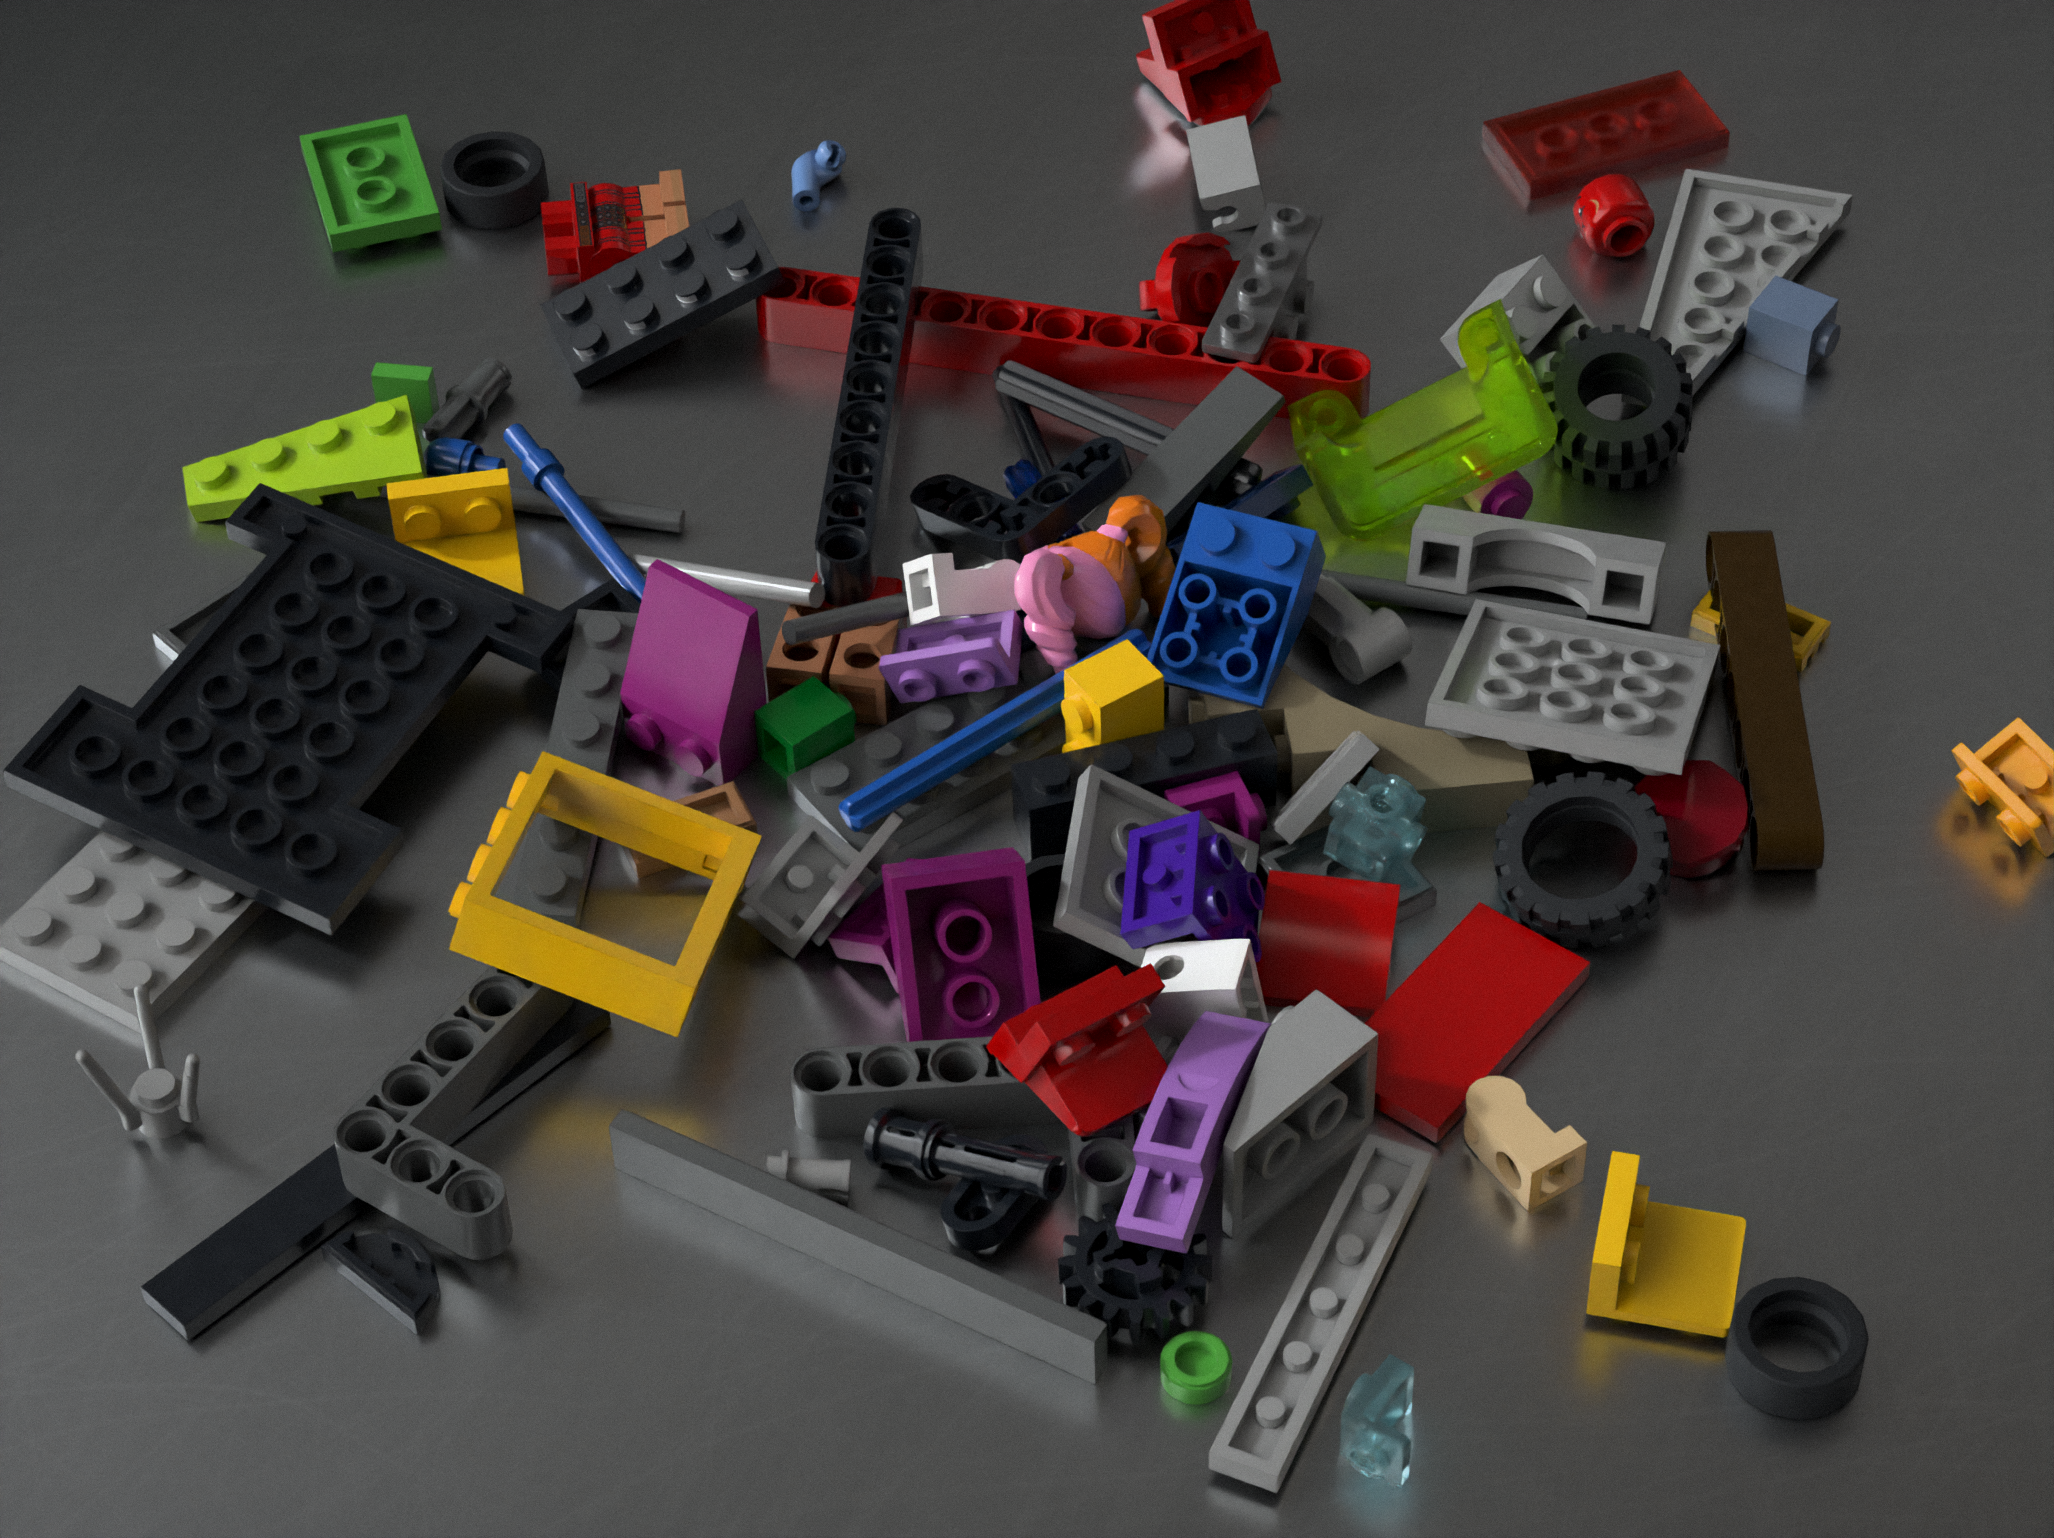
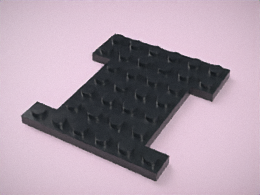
M259 483L226 520L225 524L228 539L267 556L136 705L131 708L79 685L6 766L3 772L7 787L332 936L404 846L402 829L360 811V807L488 651L542 674L572 637L574 621L571 615Z

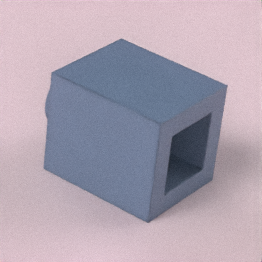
M1775 275L1749 307L1743 352L1806 376L1821 357L1828 358L1833 353L1838 343L1841 327L1835 324L1839 299Z

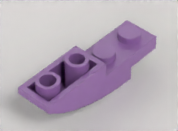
M1205 1011L1194 1023L1177 1049L1156 1090L1132 1151L1137 1165L1115 1224L1119 1240L1187 1254L1223 1151V1144L1271 1023Z

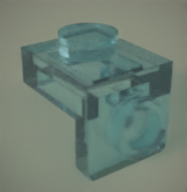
M1389 1354L1372 1376L1364 1373L1357 1379L1346 1398L1344 1410L1341 1413L1339 1455L1347 1459L1350 1465L1362 1475L1373 1479L1380 1478L1399 1489L1409 1478L1411 1440L1396 1429L1412 1410L1414 1367Z

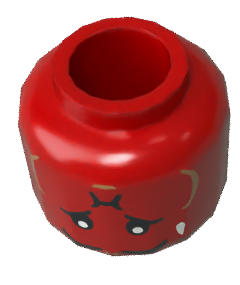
M1608 174L1596 178L1587 184L1575 199L1573 206L1575 223L1587 245L1595 254L1626 257L1640 250L1652 235L1655 226L1654 211L1639 185L1630 177L1623 174Z

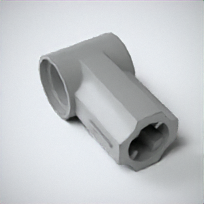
M1320 574L1303 626L1329 647V653L1335 667L1347 681L1359 685L1411 654L1412 641L1409 631L1402 619L1394 611L1382 607L1373 612L1335 579Z

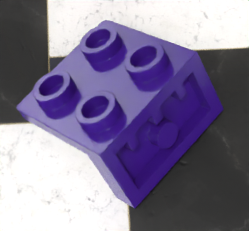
M1200 810L1129 831L1120 935L1133 950L1193 933L1199 941L1250 939L1255 963L1261 960L1262 949L1258 937L1259 911L1263 910L1265 905L1263 887L1257 875L1253 872H1248L1234 855L1231 843L1225 834L1217 833Z

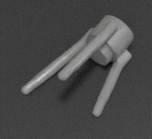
M139 983L134 987V995L149 1070L144 1071L137 1077L130 1092V1101L86 1050L77 1051L75 1057L85 1073L120 1113L125 1130L133 1131L139 1128L147 1137L166 1139L178 1135L187 1127L188 1123L199 1119L196 1096L200 1058L194 1053L187 1056L183 1081L165 1069L148 989L146 985Z

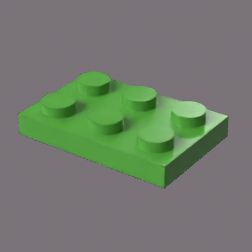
M407 114L299 136L303 157L333 253L348 249H361L372 244L401 238H413L424 233L442 230L440 213Z

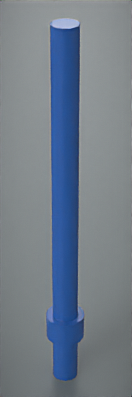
M516 423L509 426L503 434V439L523 463L521 467L522 473L536 490L547 493L613 578L641 604L646 582L645 577L564 478L565 470L563 465L549 449H541L522 424Z

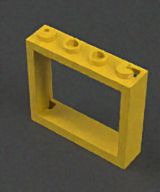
M542 751L531 774L519 771L506 807L512 810L502 806L498 810L487 838V844L493 846L480 844L467 876V881L473 884L470 885L461 881L456 889L448 912H450L451 916L458 918L449 950L678 1038L731 917L732 909L735 907L745 885L762 835ZM537 813L713 880L676 966L494 897Z

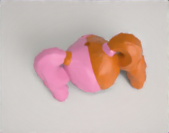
M1143 495L1119 497L1109 509L1106 524L1101 525L1097 531H1089L1059 543L1046 545L1024 556L1014 577L1015 597L1021 609L1027 614L1024 619L1026 633L1029 635L1030 640L1036 643V649L1047 664L1053 666L1056 674L1078 661V656L1074 650L1078 643L1074 635L1094 639L1117 637L1135 619L1141 607V598L1146 602L1148 611L1153 617L1160 619L1176 568L1169 548L1166 545L1167 527L1163 510Z

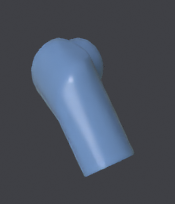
M832 140L823 141L818 149L806 152L793 164L791 171L793 205L798 210L809 212L816 209L820 204V188L837 178L842 172V165L845 163L847 155L843 146L838 142Z

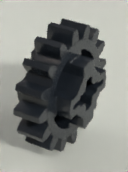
M1109 1203L1102 1205V1220L1099 1222L1084 1215L1078 1219V1236H1064L1063 1257L1058 1258L1059 1284L1063 1285V1303L1065 1305L1078 1307L1079 1311L1107 1324V1339L1109 1340L1118 1332L1119 1328L1129 1329L1132 1343H1140L1143 1337V1329L1153 1328L1157 1335L1165 1339L1169 1337L1170 1320L1175 1319L1187 1326L1193 1323V1305L1206 1306L1208 1302V1284L1212 1283V1256L1207 1255V1237L1204 1233L1193 1235L1188 1252L1185 1254L1119 1240L1115 1227L1119 1214Z

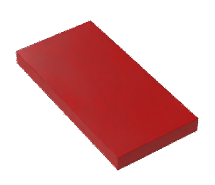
M1479 902L1364 1023L1378 1033L1374 1108L1431 1141L1438 1143L1467 1111L1465 1101L1469 1087L1478 1079L1487 1076H1499L1589 978L1590 962Z

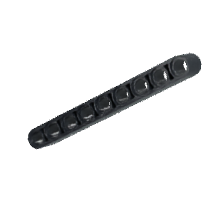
M888 208L879 211L872 217L869 223L815 538L818 583L822 584L825 589L824 601L839 607L866 601L874 590L923 276L921 221L916 213L904 208Z

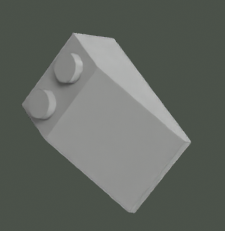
M1317 989L1296 1006L1290 1005L1285 1007L1272 1021L1223 1144L1222 1231L1232 1239L1374 1120L1378 1033Z

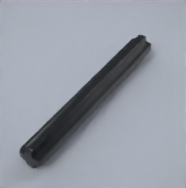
M1013 360L1006 361L996 376L995 388L999 393L1102 437L1117 438L1122 442L1123 446L1146 456L1174 430V428ZM1241 457L1219 487L1240 495L1261 481L1263 469L1259 464Z

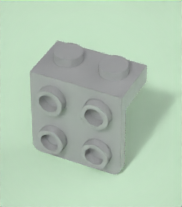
M892 812L859 853L810 814L744 893L732 911L793 959L809 940H812L820 947L844 918V915L852 905L858 901L882 869L881 865L886 864L901 844L891 836L903 819L895 812Z

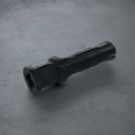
M882 1107L875 1112L865 1131L864 1155L868 1164L874 1168L889 1169L893 1165L914 1170L918 1177L928 1181H937L947 1175L985 1183L990 1186L1039 1196L1048 1201L1057 1199L1066 1184L1067 1164L1062 1161L1063 1158L1061 1156L1037 1153L1003 1143L961 1135L946 1120L936 1118L930 1119L926 1123L905 1118L904 1114L898 1109Z

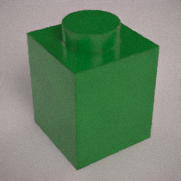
M815 676L754 711L758 755L786 781L787 777L855 742L854 725L857 722V717L853 706L843 694L839 692L833 693Z

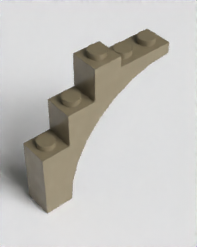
M1285 663L1263 709L1199 693L1197 697L1188 698L1190 724L1257 709L1277 751V773H1287L1291 797L1353 730L1355 732L1359 730L1380 750L1339 794L1358 792L1360 809L1372 812L1373 819L1389 837L1497 827L1499 823L1505 825L1508 820L1506 811L1516 799L1522 802L1529 796L1528 789L1534 785L1528 754L1525 750L1513 748L1506 741L1482 736L1457 738L1448 735L1442 730L1420 728L1372 715L1331 697L1293 672Z

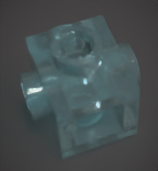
M1370 766L1357 786L1349 781L1346 782L1333 801L1328 815L1334 819L1329 825L1323 854L1369 881L1382 882L1398 857L1409 861L1420 846L1428 829L1420 823L1426 798L1419 795L1414 786L1404 778L1394 774L1385 775Z

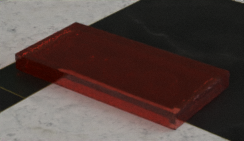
M1681 70L1490 119L1483 122L1482 138L1529 201L1586 186L1594 179L1608 174L1628 175L1728 148L1730 131Z

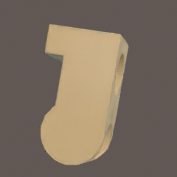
M1487 1076L1478 1079L1469 1087L1465 1101L1467 1113L1463 1126L1464 1139L1478 1156V1159L1527 1212L1583 1181L1587 1141L1571 1125L1554 1133L1526 1104V1093L1521 1085L1510 1078Z

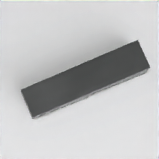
M1236 366L1132 471L1127 482L1104 500L1082 522L1085 533L1097 531L1101 525L1106 524L1109 509L1119 497L1143 495L1163 510L1168 535L1205 488L1212 492L1217 489L1285 404L1284 395Z

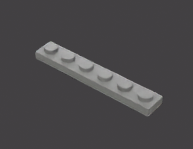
M1367 1133L1209 1451L1210 1470L1275 1493L1278 1492L1432 1172V1153Z

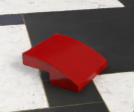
M1269 870L1265 905L1262 911L1259 931L1262 956L1261 960L1256 963L1265 1005L1284 1008L1290 1005L1296 1006L1317 989L1353 1016L1371 1017L1387 999L1401 885Z

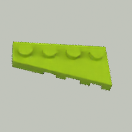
M407 394L385 402H377L369 407L329 420H322L311 426L274 438L263 439L255 444L218 456L208 457L200 462L182 467L188 508L196 522L229 518L259 483L308 504L320 505L323 504L324 495L353 491L357 499L381 496L382 487L387 486L386 483L427 478L415 413Z

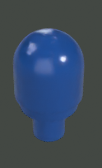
M442 437L432 441L426 447L423 454L426 473L432 475L447 476L506 468L503 458L484 455L483 448L480 445H476L473 441L451 437Z

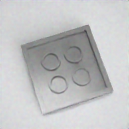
M1091 764L1078 778L1053 927L1141 967L1146 950L1152 945L1133 950L1120 935L1129 831L1191 812ZM1209 821L1217 833L1221 832L1227 836L1234 855L1248 872L1256 874L1259 844ZM1191 933L1159 943L1199 940Z
M101 830L0 927V960L142 1034L134 987L139 983L146 985L156 1022L269 907Z

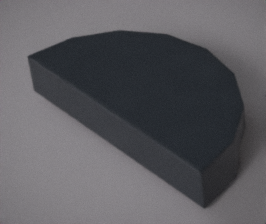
M387 1229L388 1235L371 1233L355 1237L354 1231L344 1232L321 1245L325 1262L416 1335H419L434 1317L441 1292L434 1258L420 1240L400 1230Z

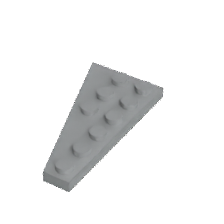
M1685 168L1640 327L1650 330V340L1654 342L1660 337L1669 341L1672 344L1671 355L1681 353L1686 361V373H1691L1693 383L1692 396L1745 336L1748 311L1751 304L1775 275L1789 281L1793 280L1848 216L1851 210L1853 195ZM1622 394L1621 402L1646 406L1639 399Z

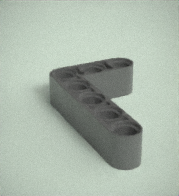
M489 966L340 1118L334 1127L333 1138L346 1189L359 1199L463 1257L472 1260H486L504 1251L512 1240L513 1227L506 1188L502 1178L490 1168L442 1143V1141L569 1010L574 1002V998Z
M993 1036L821 1047L808 1050L799 1055L793 1062L790 1071L794 1117L797 1126L805 1134L815 1138L865 1136L869 1121L875 1112L882 1107L898 1109L904 1114L905 1118L926 1123L928 1120L936 1118L946 1120L956 1130L1063 1122L1025 1082L1021 1084L994 1054H990L986 1045ZM1132 1115L1087 1137L1078 1136L1068 1128L1074 1200L1078 1216L1084 1215L1099 1222L1102 1220V1205L1106 1203L1112 1205L1119 1214L1137 1165L1132 1151L1135 1144Z

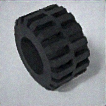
M1612 324V332L1602 333L1600 327L1587 330V339L1581 341L1578 337L1574 336L1565 342V354L1556 351L1549 361L1550 372H1544L1542 380V429L1544 430V441L1548 451H1554V461L1562 470L1572 466V478L1582 483L1586 481L1588 476L1596 478V488L1609 489L1610 481L1621 482V490L1634 488L1635 479L1643 478L1646 484L1658 479L1659 467L1669 471L1677 463L1678 452H1685L1689 443V431H1691L1693 383L1691 373H1686V361L1681 353L1671 355L1672 344L1669 341L1660 337L1654 342L1650 340V330L1638 327L1634 334L1625 332V325ZM1625 394L1639 399L1648 408L1631 419L1613 421L1594 415L1586 407L1602 396Z

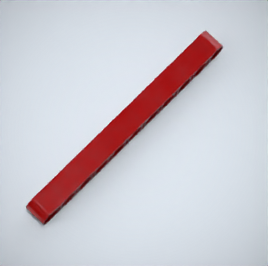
M778 267L786 283L755 298L757 325L760 335L767 341L777 344L847 354L860 277L791 267ZM923 286L920 289L909 363L992 375L997 367L1004 365L1008 360H1013L1077 388L1197 406L1237 366L1284 395L1285 404L1274 417L1333 426H1352L1363 421L1369 413L1371 362L1367 355L1352 348L1269 336L1259 360L1251 363L1204 353L1202 351V339L1208 327Z

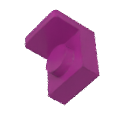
M1238 771L1165 790V800L1190 812L1200 810L1207 820L1259 844L1258 856H1260V831L1267 829L1266 811L1260 796L1257 793L1249 794Z

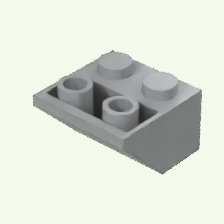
M1542 254L1497 275L1440 340L1473 385L1542 412V380L1544 372H1550L1549 361L1556 351L1565 354V342L1574 336L1578 337L1581 341L1587 339V330L1596 326Z

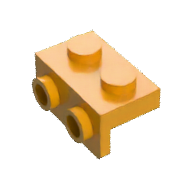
M2019 717L1975 753L1962 742L1951 751L1961 769V772L1955 776V779L1963 791L1979 806L1988 800L2000 812L1995 817L1997 822L2017 845L2022 847L2029 841L2046 858L2054 852V751Z

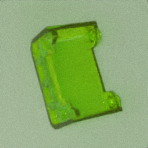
M1501 299L1473 312L1464 319L1459 327L1457 343L1467 367L1363 419L1360 418L1349 398L1335 390L1318 391L1287 406L1295 451L1335 526L1343 536L1353 541L1362 542L1377 539L1417 519L1424 504L1441 507L1542 457L1550 451L1557 437L1558 428L1556 420Z

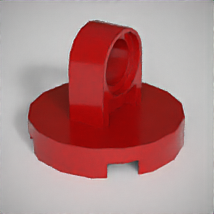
M1205 232L1176 238L1164 250L1156 268L1155 279L1139 282L1140 311L1158 312L1161 320L1166 322L1209 327L1241 260L1233 261L1229 251L1224 247L1225 245H1230V243L1222 236Z

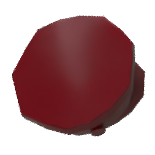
M1687 760L1682 775L1671 773L1661 776L1646 775L1635 786V792L1639 796L1646 793L1653 800L1658 816L1662 815L1666 823L1673 858V868H1670L1671 875L1685 878L1708 875L1726 865L1736 851L1741 852L1744 845V836L1748 831L1750 814L1744 786L1725 769L1711 760Z

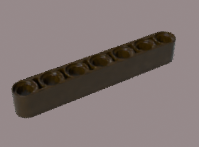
M1771 530L1709 531L1706 539L1708 588L1711 591L1712 609L1720 612L1719 625L1715 624L1714 627L1717 645H1721L1719 659L1738 781L1744 786L1750 813L1747 838L1752 868L1754 871L1819 870L1822 868L1824 859L1823 820L1773 532Z

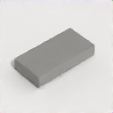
M1353 730L1270 820L1272 828L1291 845L1380 749L1359 730L1356 732Z

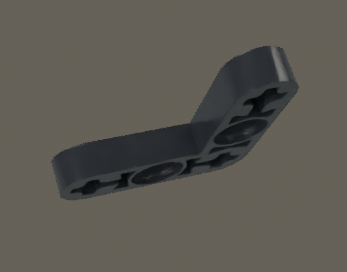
M1099 437L1078 447L1015 500L950 474L935 475L920 482L912 490L910 500L919 523L925 530L993 560L1010 559L1020 564L1025 555L1038 548L1051 545L1123 486L1130 478L1132 469L1124 446L1119 439ZM1065 498V499H1063V500H1061V501H1058V502L1053 503V502L1056 501V500Z

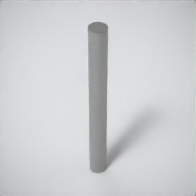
M639 554L628 555L645 579L649 566L656 559H659L728 594L813 608L820 607L825 598V589L820 583Z

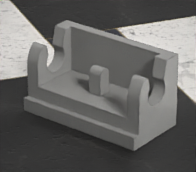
M1245 115L1187 129L1186 133L1202 210H1219L1225 206L1236 208L1232 215L1227 217L1220 216L1212 221L1214 230L1228 232L1258 225L1266 209V203Z

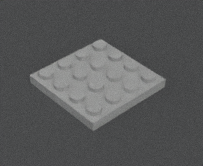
M1476 599L1428 701L1425 726L1441 728L1448 735L1457 738L1482 736L1506 741L1509 746L1519 750L1533 751L1543 748L1569 753L1572 758L1585 763L1610 761L1630 765L1637 771L1647 775L1661 776L1668 773L1682 775L1717 669L1721 645Z

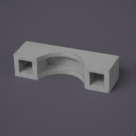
M1424 504L1412 529L1406 585L1465 595L1478 589L1495 586L1535 588L1553 592L1575 601L1585 609L1588 615L1650 625L1659 597L1666 542Z

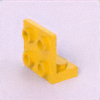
M508 468L386 483L395 541L525 596Z
M1612 1151L1592 1260L1586 1314L1723 1338L1727 1337L1733 1316L1746 1220L1740 1216L1648 1201L1650 1186L1637 1184L1640 1155Z

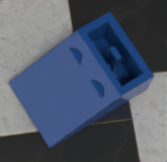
M1197 502L1147 659L1164 675V684L1263 709L1308 615L1326 559L1318 532Z

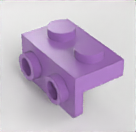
M1014 609L898 629L895 654L880 657L879 670L900 704L913 701L922 702L931 698L967 692H983L991 688L1018 684L1023 623Z

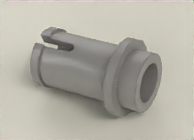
M782 1150L781 1156L768 1155L766 1172L831 1201L848 1204L851 1160L789 1157L790 1150Z

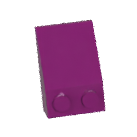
M656 559L648 568L620 692L626 737L639 748L653 751L678 764L685 772L692 776L702 777L717 786L733 781L758 756L754 711L767 704L758 609Z
M1013 847L881 865L889 934L907 1042L991 1037L995 1035L1003 1022L1025 1012L1031 1006L1041 1004L1025 860Z

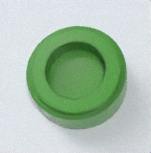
M1189 1331L1173 1337L1164 1346L1160 1357V1378L1164 1389L1174 1399L1191 1405L1207 1404L1219 1399L1228 1390L1232 1380V1355L1230 1349L1219 1337L1203 1331Z

